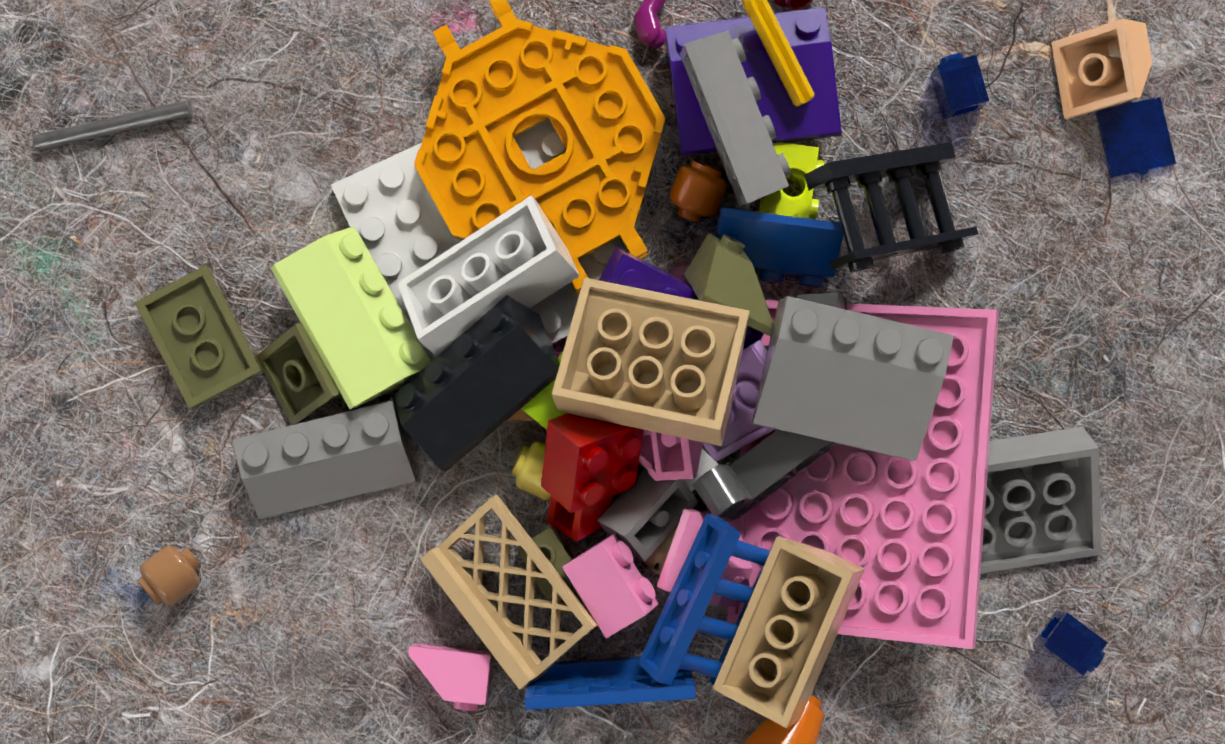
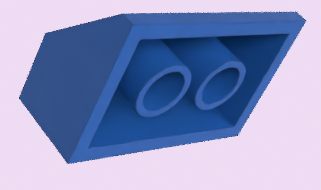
M723 207L717 220L715 236L722 238L723 234L730 235L745 245L743 250L751 260L755 273L760 274L759 280L782 283L783 277L799 279V285L812 288H822L823 282L829 283L834 278L836 269L831 270L829 262L839 258L843 240V232L839 222Z

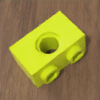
M784 142L772 143L776 154L783 153L788 162L791 176L786 178V180L792 179L797 181L801 186L802 192L799 196L791 197L786 195L781 189L760 199L759 212L816 220L819 200L812 199L813 190H808L804 175L824 165L823 160H817L819 147Z

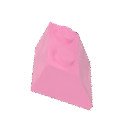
M616 534L595 544L562 566L605 638L644 617L659 604L655 598L656 594L652 584L647 578L641 576L633 563L631 550L623 541L618 539Z

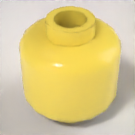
M536 441L530 447L523 445L511 471V474L516 476L515 485L518 489L542 500H550V494L541 487L545 443Z

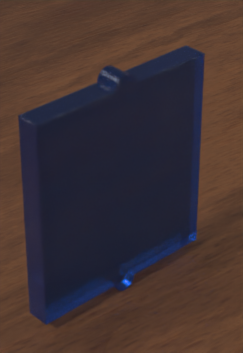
M1161 97L1133 103L1128 101L1119 106L1095 111L1110 178L1139 173V175L1143 176L1148 173V170L1176 164Z

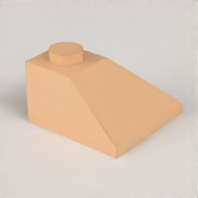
M1122 18L1051 42L1064 119H1071L1141 97L1152 65L1146 23Z

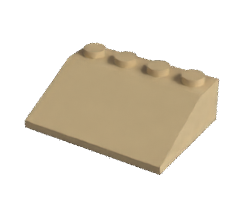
M584 278L551 394L557 411L722 446L732 407L750 311Z

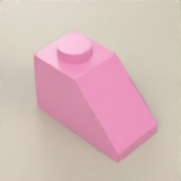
M417 643L409 646V657L442 699L454 702L453 708L477 711L478 705H486L489 697L493 662L491 652Z

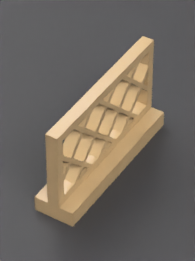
M498 495L492 496L445 541L438 547L429 550L420 559L519 690L537 681L548 671L549 667L598 626L592 615ZM492 510L502 521L501 536L484 534L485 517ZM475 527V533L470 532ZM462 538L475 540L474 561L463 560L453 547ZM484 541L501 543L500 565L483 563ZM510 545H518L527 553V569L509 566ZM483 570L500 572L499 593L488 592L483 586ZM509 573L526 576L525 597L508 595ZM535 577L546 578L553 586L552 601L534 599ZM508 602L525 605L524 626L515 625L507 617ZM534 606L552 609L551 630L533 627ZM561 610L572 611L583 626L575 633L561 632ZM533 635L550 637L549 656L543 661L532 650ZM559 639L566 640L559 646Z

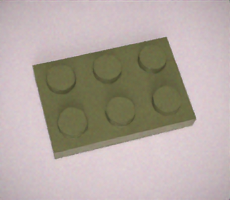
M205 265L134 302L189 409H195L264 372L209 266Z

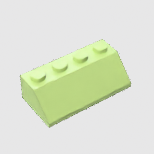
M355 226L325 235L275 263L270 268L349 409L401 388L431 362Z

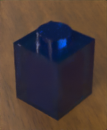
M957 53L939 60L940 64L936 66L930 76L943 120L981 110L989 102L977 55L964 58L963 53Z
M1059 610L1054 613L1034 641L1036 645L1072 672L1083 676L1087 671L1092 672L1099 666L1105 655L1102 650L1108 643L1072 615Z

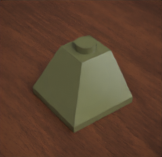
M708 232L684 273L699 301L749 310L748 326L771 337L773 322L753 264L743 250L745 245L730 235L723 234L722 238H719Z
M301 322L293 325L256 356L291 425L301 423L339 395L340 391Z

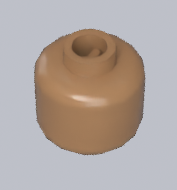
M167 545L141 564L140 573L142 577L137 581L156 605L163 602L168 606H173L199 586L200 579L196 570L201 565L188 548L180 552L176 547Z

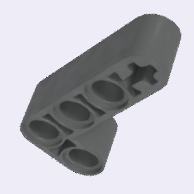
M777 429L730 466L719 465L704 473L694 482L693 487L712 515L721 517L728 522L733 521L750 511L838 443Z

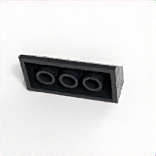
M506 295L434 360L402 386L392 398L402 427L437 467L446 472L556 379L560 363L540 315Z

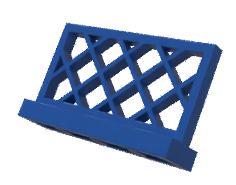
M641 656L558 661L549 667L548 671L537 681L527 685L525 710L696 699L695 683L692 672L683 669L678 670L671 686L658 683L638 664Z

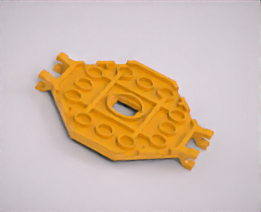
M490 0L491 11L501 28L460 49L447 24L433 31L435 40L446 60L414 166L453 237L460 240L469 237L532 195L567 247L580 276L571 281V284L578 295L580 294L584 278H588L578 261L618 238H621L628 253L640 259L648 256V250L638 235L635 225L664 128L665 116L626 49L613 45L609 47L587 41L585 37L559 30L551 31L533 26V23L517 19L507 0ZM549 119L566 152L534 169L529 166L514 137Z

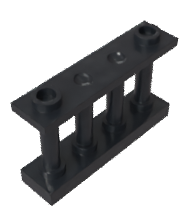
M952 142L828 162L804 175L808 190L826 188L827 194L832 193L849 254L830 261L831 270L848 266L850 273L873 267V261L934 248H940L941 254L964 248L963 240L979 234L977 227L961 230L955 229L939 175V172L942 171L941 164L956 158ZM913 172H918V176L924 178L940 234L926 236L909 179V177L913 176ZM884 177H888L889 183H894L910 240L897 243L895 241L879 186ZM857 182L858 188H863L880 246L867 249L864 247L848 192L851 183Z

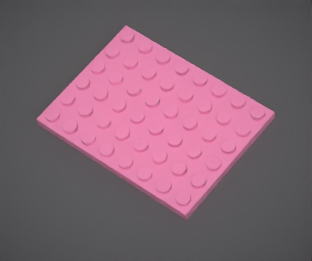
M765 300L774 324L779 301ZM847 304V310L954 335L945 379L917 460L912 461L837 444L750 511L736 519L743 542L770 550L778 535L829 551L864 568L865 571L837 634L975 649L999 311L995 309ZM764 334L760 341L764 346H767L771 337ZM777 429L742 447L740 457ZM751 562L753 570L749 578V587H753L763 565ZM741 602L740 606H728L727 622H737L745 605L744 602Z

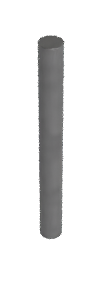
M189 100L45 132L33 135V144L36 150L39 151L193 115L192 107Z

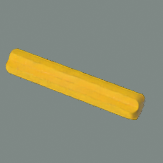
M742 0V4L793 104L800 106L812 100L814 92L768 1Z

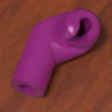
M643 0L634 16V25L639 40L644 45H649L652 49H658L666 42L665 31L661 29L657 18L666 0Z

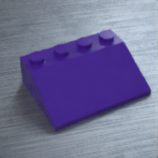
M825 7L774 14L814 92V98L800 106L793 104L749 17L665 27L666 58L682 156L717 152V148L680 57V52L684 44L725 31H729L732 40L738 38L743 47L746 61L742 62L741 65L746 77L753 76L759 88L761 100L756 101L762 117L769 116L776 132V138L771 140L772 143H789L841 136L842 129L832 42Z

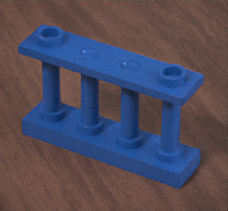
M709 513L706 514L638 662L658 683L671 686L678 670L683 669L711 676L709 682L714 685L771 549L767 550L739 541L741 533L721 517ZM731 556L763 565L753 587L721 578ZM713 594L745 603L736 624L703 616ZM696 632L728 640L718 661L686 653Z

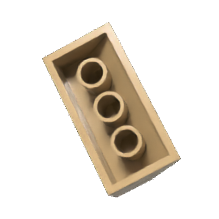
M780 536L776 537L712 689L785 728L799 721L865 569L829 551Z

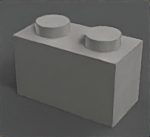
M646 468L636 477L635 487L622 492L597 519L609 536L616 534L618 539L629 547L632 555L644 562L678 526L683 510L693 509L698 503V500L682 479L655 481L649 475V470Z

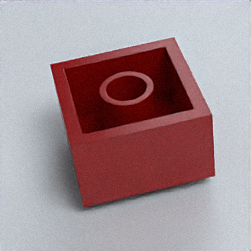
M569 413L548 420L541 487L570 514L635 487L644 430Z

